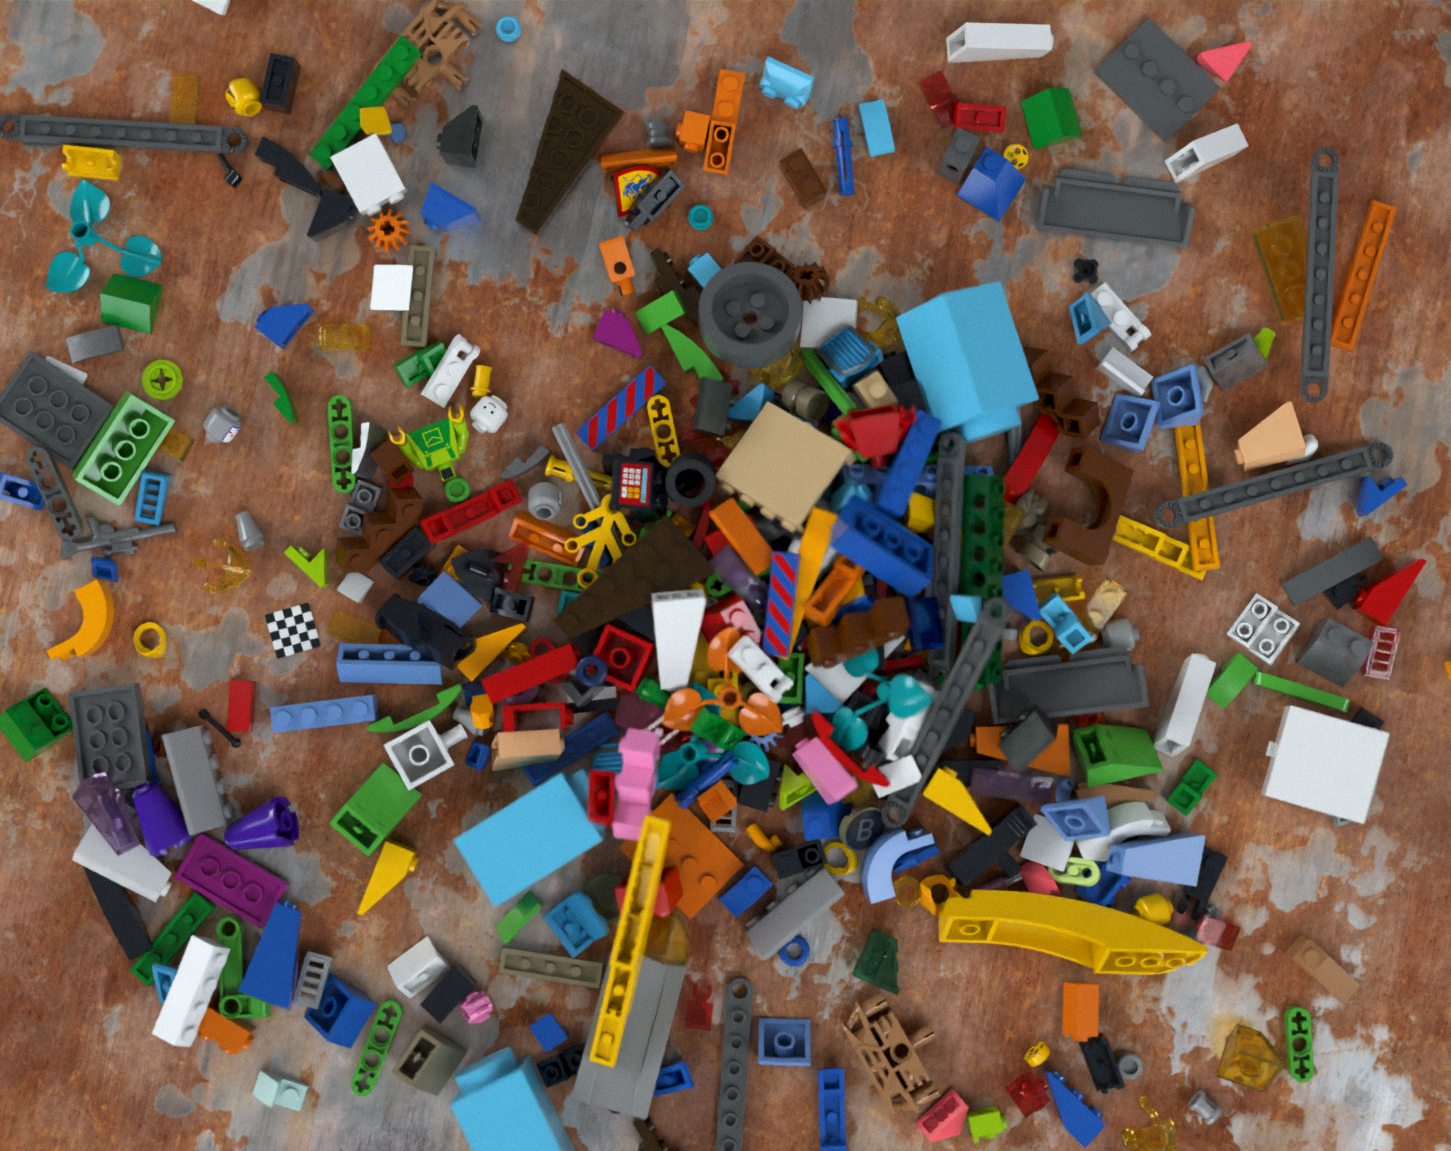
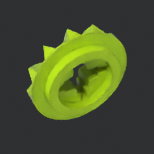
M157 360L150 363L144 370L142 385L149 396L166 401L176 397V394L182 389V380L184 378L180 368L173 362ZM163 373L165 377L172 379L165 383L164 388L162 384L153 382L160 379Z

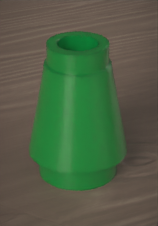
M648 675L642 680L635 691L640 695V699L664 710L671 696L666 689L661 690L660 683L655 677L650 678Z

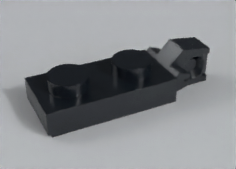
M666 167L630 208L631 212L623 223L634 232L642 224L653 223L686 185L670 168Z

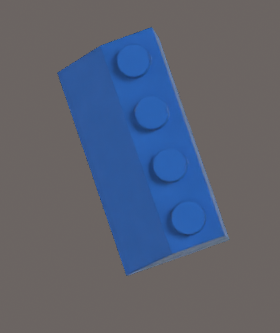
M853 493L831 529L829 546L852 560L858 566L874 574L878 579H882L897 591L912 598L931 582L934 546Z

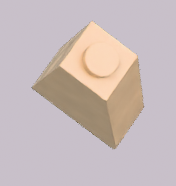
M1292 402L1285 403L1238 440V446L1234 450L1237 464H1242L1244 472L1305 456L1306 445Z
M559 729L497 733L490 745L492 771L557 761L561 752H564V738L560 737Z

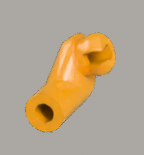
M756 823L751 824L746 829L754 843L770 853L776 852L783 844L777 835H773L768 839Z

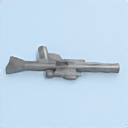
M94 516L87 519L93 534L91 540L81 542L61 540V559L66 560L78 552L112 546V549H104L102 552L104 557H111V555L123 553L124 556L135 554L134 550L139 549L138 545H133V541L177 533V526L175 523L142 530L140 526L115 530L112 525H100L97 517Z

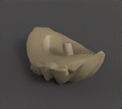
M1034 488L1024 493L1016 503L1017 508L1004 524L1005 529L1012 535H1029L1037 524L1042 525L1046 519L1048 500L1043 496L1034 494Z

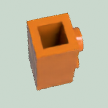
M1064 982L1062 1034L1072 1036L1074 1041H1088V1037H1098L1099 984Z
M212 1002L207 1006V1011L197 1031L198 1035L204 1040H213L220 1045L219 1048L225 1053L238 1055L243 1049L247 1051L255 1040L252 1034L256 1028L240 1018H225L219 1011V1005Z

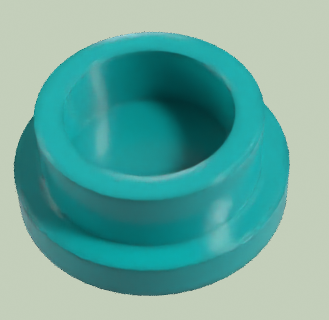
M705 205L694 206L688 215L690 225L696 230L708 229L713 223V212Z

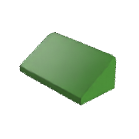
M791 652L789 660L778 657V669L794 683L789 690L783 692L781 695L782 699L778 703L802 706L804 653Z
M530 891L523 896L496 926V931L505 944L512 940L543 905V902Z

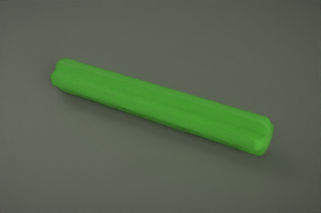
M801 349L799 359L843 415L847 417L846 412L857 410L855 403L812 349Z

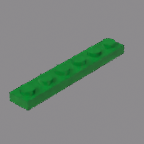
M401 35L309 155L327 171H332L335 165L330 157L349 148L363 131L360 126V109L382 106L423 52L405 36Z

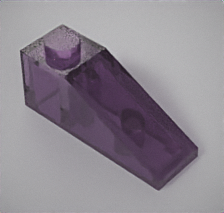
M726 545L709 563L724 583L764 617L767 614L770 586L759 575L756 576L743 558L734 549Z
M973 768L969 793L1050 804L1053 778Z
M104 771L84 779L72 798L118 856L137 847L140 844L120 792Z

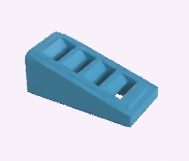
M152 469L142 471L134 521L157 526L161 524L172 474ZM150 479L161 481V484L151 483ZM148 489L159 491V495L148 493ZM145 500L157 501V505L145 503ZM143 509L156 511L155 516L143 513Z

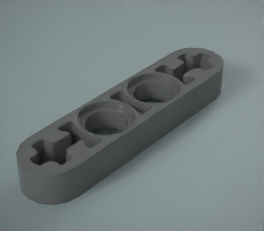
M45 446L31 448L26 454V461L57 532L65 540H74L81 536L84 526L53 454ZM36 451L39 454L45 455L42 463L44 467L50 466V470L39 473L38 469H42L43 466L40 461L35 462L34 457L37 456ZM51 474L56 478L54 488H48L44 485L43 479L45 475ZM56 498H62L66 501L67 507L65 511L60 512L55 509L54 501ZM71 513L72 516L68 517L67 520L70 525L75 524L76 529L73 530L74 535L72 532H66L65 527L68 526L66 518L60 520L59 517Z

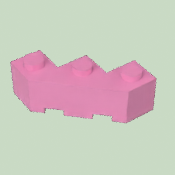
M628 728L626 737L621 738L619 744V753L623 755V768L621 774H617L614 784L615 790H618L619 802L616 811L614 810V823L611 826H613L614 837L639 841L645 814L652 815L650 804L655 792L657 774L654 772L655 762L659 760L660 741L659 733Z

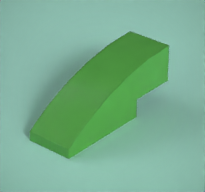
M667 324L661 326L685 375L695 370L700 382L701 376L724 382L714 363L691 339Z

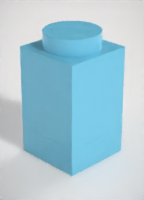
M1000 281L943 293L896 317L927 414L942 421L937 434L958 429V432L965 440V444L1022 425L1017 408L1034 402L1039 397Z
M582 768L573 775L567 769L454 839L455 844L494 907H497L601 842L607 833L604 829L606 826L587 821L589 773L585 768Z
M504 1048L472 1063L454 1076L460 1089L450 1106L472 1151H575L529 1054L516 1060L511 1048Z

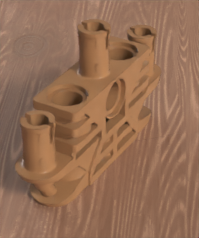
M432 0L401 34L423 52L401 81L407 86L409 85L410 89L416 92L420 98L425 95L442 75L458 90L463 87L461 82L466 84L469 79L468 76L464 75L452 64L471 43L468 35L462 33V30L456 27L454 23L457 21L472 36L478 33L476 28L480 31L483 26L481 21L466 10L467 3L460 2L456 4L443 2V0ZM440 9L447 11L443 16L438 13ZM396 41L388 48V50L384 53V55L377 61V63L375 64V66H374V68H373V71H374L375 68L378 66V64L382 61V59L385 57V55L389 52V50L392 48V46L396 43ZM433 56H442V59L439 63H430V59ZM400 84L390 95L405 111L411 108L409 103L414 105L416 102V98Z
M882 992L861 1004L856 1000L854 1003L855 1009L849 1016L850 1019L846 1024L842 1022L841 1026L891 1114H895L894 1110L898 1109L902 1111L914 1110L916 1113H920L919 1107L940 1096L932 1081L912 1094L909 1093L915 1089L913 1085H922L923 1079H926V1081L931 1080L915 1050L936 1039L935 1033L931 1026L927 1024L920 1030L906 1036L891 1008L887 1010L888 1014L884 1015L881 1013L879 1019L876 1020L874 1017L868 1020V1017L889 1006ZM861 1019L864 1027L853 1032L852 1028L855 1023H858ZM875 1027L882 1039L881 1042L878 1043L870 1028ZM898 1044L907 1045V1051L902 1055L894 1053V1048ZM887 1048L895 1061L891 1064L883 1052ZM898 1070L906 1082L904 1086L895 1073ZM899 1093L905 1098L901 1102H891V1098Z

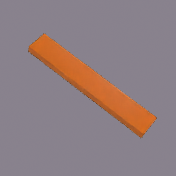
M1375 200L1370 201L1332 323L1331 346L1349 352L1353 351L1397 207Z

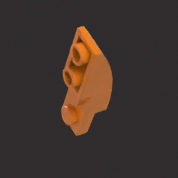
M720 69L703 171L728 175L745 73Z

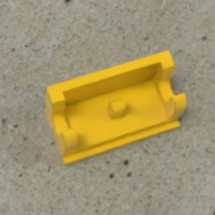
M63 145L62 152L66 155L67 161L62 163V168L68 172V176L119 181L122 157L114 150Z
M1078 574L1032 580L1038 605L1054 592H1057L1064 601L1085 599V593L1081 589L1082 577H1078Z

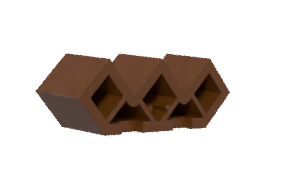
M1025 346L1023 352L1039 397L1038 400L1032 403L1044 416L1049 415L1058 424L1056 428L1062 435L1086 439L1100 424L1098 402L1075 398L1073 376L1050 372L1048 350Z
M415 487L389 488L388 512L363 513L362 536L337 538L336 562L343 573L369 572L415 526L417 527L422 520L423 498Z
M902 597L877 599L868 612L846 613L837 626L813 628L806 639L813 668H833L901 638L910 626Z

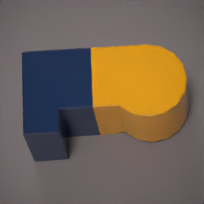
M482 681L462 683L466 707L470 706L473 726L478 729L490 728L495 721L493 704H491Z

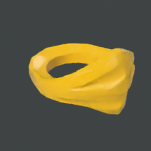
M1039 620L1030 621L1023 627L1019 636L1021 651L1029 657L1045 654L1053 642L1052 629L1046 622ZM1034 626L1042 627L1047 633L1046 642L1039 647L1030 643L1029 633Z
M147 622L141 624L134 632V645L142 656L159 658L165 654L167 635L165 630L158 624ZM147 629H155L160 636V644L153 650L145 648L141 643V635Z
M835 841L829 843L824 848L826 858L830 849L838 847L845 852L848 862L844 868L832 867L829 862L823 866L831 874L838 876L853 873L858 867L856 852L848 849L843 842Z

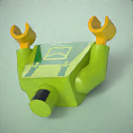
M459 404L460 413L455 414L451 411L450 406L448 410L449 418L407 433V438H405L403 428L397 426L401 434L394 437L389 431L390 440L397 444L404 457L419 469L425 468L429 472L438 469L442 482L455 478L457 475L452 463L462 460V454L466 451L469 439V431L465 418H463L464 407Z

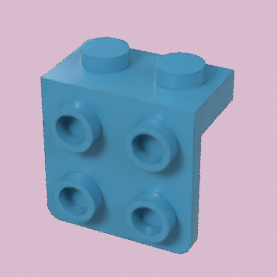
M580 891L565 898L542 916L572 958L576 957L594 941L606 936L610 932L606 919L596 913L592 907L591 899Z

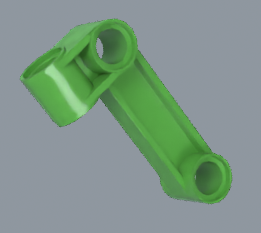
M234 914L229 915L219 921L216 928L218 943L230 948L226 964L219 976V1011L222 1016L230 1019L270 1017L271 1004L239 992L245 976V923L242 917ZM227 921L235 924L236 932L234 934L226 930ZM229 999L237 1001L239 1005L237 1011L229 1008Z

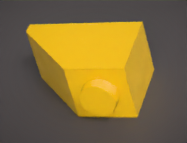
M912 492L903 514L904 527H908L915 534L934 533L936 500Z

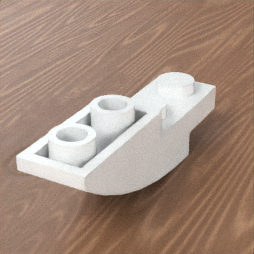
M916 680L928 694L933 696L934 687L932 685ZM931 702L920 713L907 719L897 718L890 712L886 718L890 727L879 741L885 756L876 765L877 768L910 755L925 725ZM865 762L863 768L865 769L869 763Z

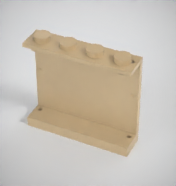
M768 401L715 476L721 484L719 487L729 495H732L733 492L741 496L739 499L751 508L753 505L761 509L760 512L770 520H773L775 517L782 521L781 525L788 531L794 533L796 530L804 534L805 530L801 525L842 465L845 464L851 467L855 457L851 449Z

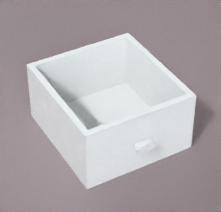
M1291 705L1285 706L1275 743L1269 741L1266 756H1271L1261 795L1364 824L1389 733Z

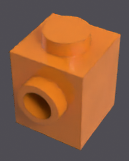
M685 111L683 123L678 122L676 137L679 138V144L684 147L685 151L698 153V150H705L711 123L710 115Z

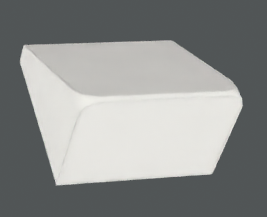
M359 572L348 573L337 588V591L357 603H362L374 581Z

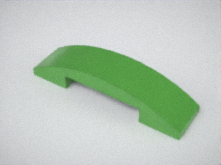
M461 683L436 694L440 702L439 705L397 723L394 715L388 716L366 726L367 730L371 732H395L416 727L428 720H432L457 700L463 692V685Z

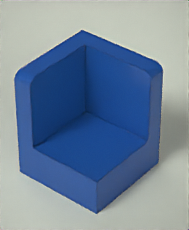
M552 1013L546 1014L538 1021H533L529 1026L546 1053L566 1040L570 1034L564 1025L562 1027L559 1025Z

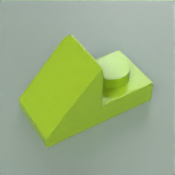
M291 545L284 552L321 588L329 586L328 549L323 548L312 561L310 560L312 555L302 546L297 548Z
M786 764L784 765L780 788V808L782 811L817 790L804 771L797 776Z

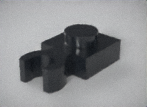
M1353 575L1324 590L1322 593L1338 610L1358 594L1354 587L1365 584L1369 577L1363 576L1358 580Z
M602 624L571 638L575 647L579 646L582 655L585 656L597 647L605 628Z

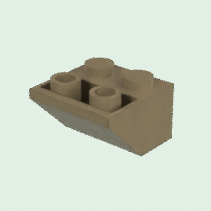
M424 1024L391 1072L410 1086L438 1096L467 1052L427 1024Z

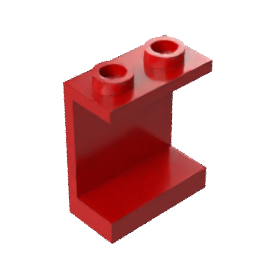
M565 702L502 706L504 732L519 731V713L560 711L561 729L570 731V725H574V711Z

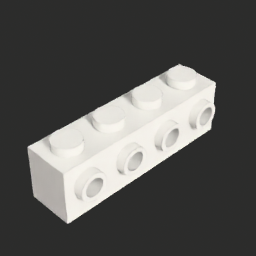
M192 935L152 1034L174 1046L191 1047L202 1018L207 1011L212 993L217 986L221 971L226 964L230 948L210 938Z

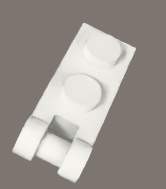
M1105 282L1091 294L1112 324L1108 328L1130 352H1133L1138 347L1137 344L1141 340H1146L1151 336L1148 328L1141 324ZM1129 327H1132L1135 331L1131 337L1125 332Z
M456 335L421 395L445 408L471 362L479 355L480 347L474 343L469 344L462 335ZM462 350L464 354L460 359L457 357V354Z
M743 635L727 654L752 682L776 704L782 699L781 695L783 692L789 690L794 685L792 680L785 676L748 636ZM775 679L778 683L772 688L769 684Z

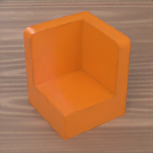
M720 780L697 798V804L709 820L714 823L735 808L737 800L722 780Z

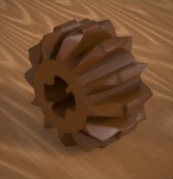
M805 261L804 266L795 265V270L789 271L788 277L796 286L802 303L808 301L811 305L812 300L821 301L822 296L827 295L830 280L824 266L819 267L816 262L808 265Z

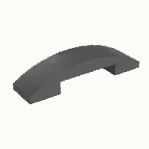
M1369 537L1281 585L1291 603L1295 606L1384 558L1373 538Z

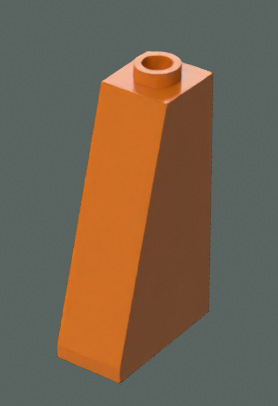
M1060 723L1057 724L1056 740L1028 766L1070 776L1068 724ZM1008 725L973 726V732L970 733L969 746L974 747V752L1007 760L998 744L1001 739L999 737L1000 733Z

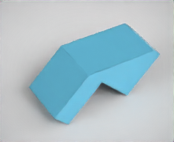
M1054 592L1038 605L1041 616L1053 628L1057 638L1072 654L1093 639L1073 610L1057 592Z

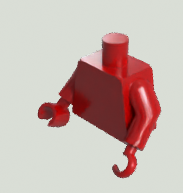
M895 403L846 412L847 417L837 419L834 425L838 428L840 438L852 451H859L861 458L871 457L872 467L882 468L887 465L886 454L897 452L898 444L903 442L911 423L916 420L915 406H912V409L904 411V406H900V416Z

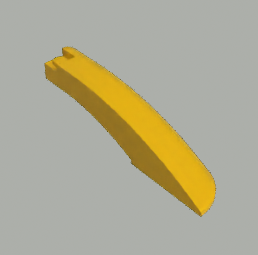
M972 890L968 899L959 896L947 898L946 902H941L939 910V942L993 943L1017 946L1074 961L1092 968L1094 973L1151 975L1176 971V968L1185 965V963L1189 966L1196 963L1208 952L1207 946L1148 920L1104 906L1058 896L1016 891Z

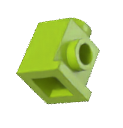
M996 1106L967 1112L971 1138L974 1143H978V1137L983 1136V1139L995 1138L998 1136V1133L1004 1132L1003 1129L1007 1128L1004 1112L1000 1113Z

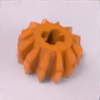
M388 209L387 216H385L381 210L378 212L379 219L373 216L370 219L375 225L367 227V230L373 233L369 236V240L376 242L375 247L378 250L384 246L385 251L390 253L393 246L396 251H399L400 246L398 243L408 244V241L403 236L411 235V231L406 228L410 223L407 219L402 220L403 214L401 212L394 215L393 209ZM388 226H392L394 232L390 231L391 235L387 236L384 230H389Z

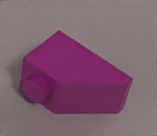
M613 308L611 312L604 310L593 336L594 341L642 360L641 348L629 319L625 318L626 314Z

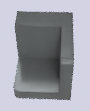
M587 670L585 671L586 675L589 678L593 679L597 677L596 675L588 672ZM577 678L576 680L568 681L562 688L578 707L586 706L607 687V684L603 682L599 686L589 687L582 684Z

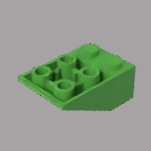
M1096 724L1073 730V750L1088 788L1163 771L1162 764L1147 729Z
M383 762L329 824L369 857L376 852L423 794L416 788L408 791L400 775Z

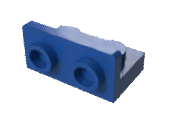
M1107 860L1106 862L1095 861L1101 872L1099 881L1095 885L1088 887L1076 885L1073 891L1088 903L1110 908L1116 899L1114 895L1119 889L1123 890L1129 884L1131 877L1107 871ZM1088 870L1084 877L1089 878L1092 875V871Z

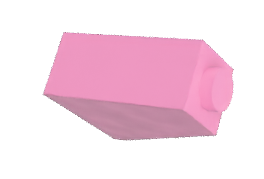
M806 737L795 745L797 751L792 754L827 805L838 801L857 787L855 781L817 737L811 741Z

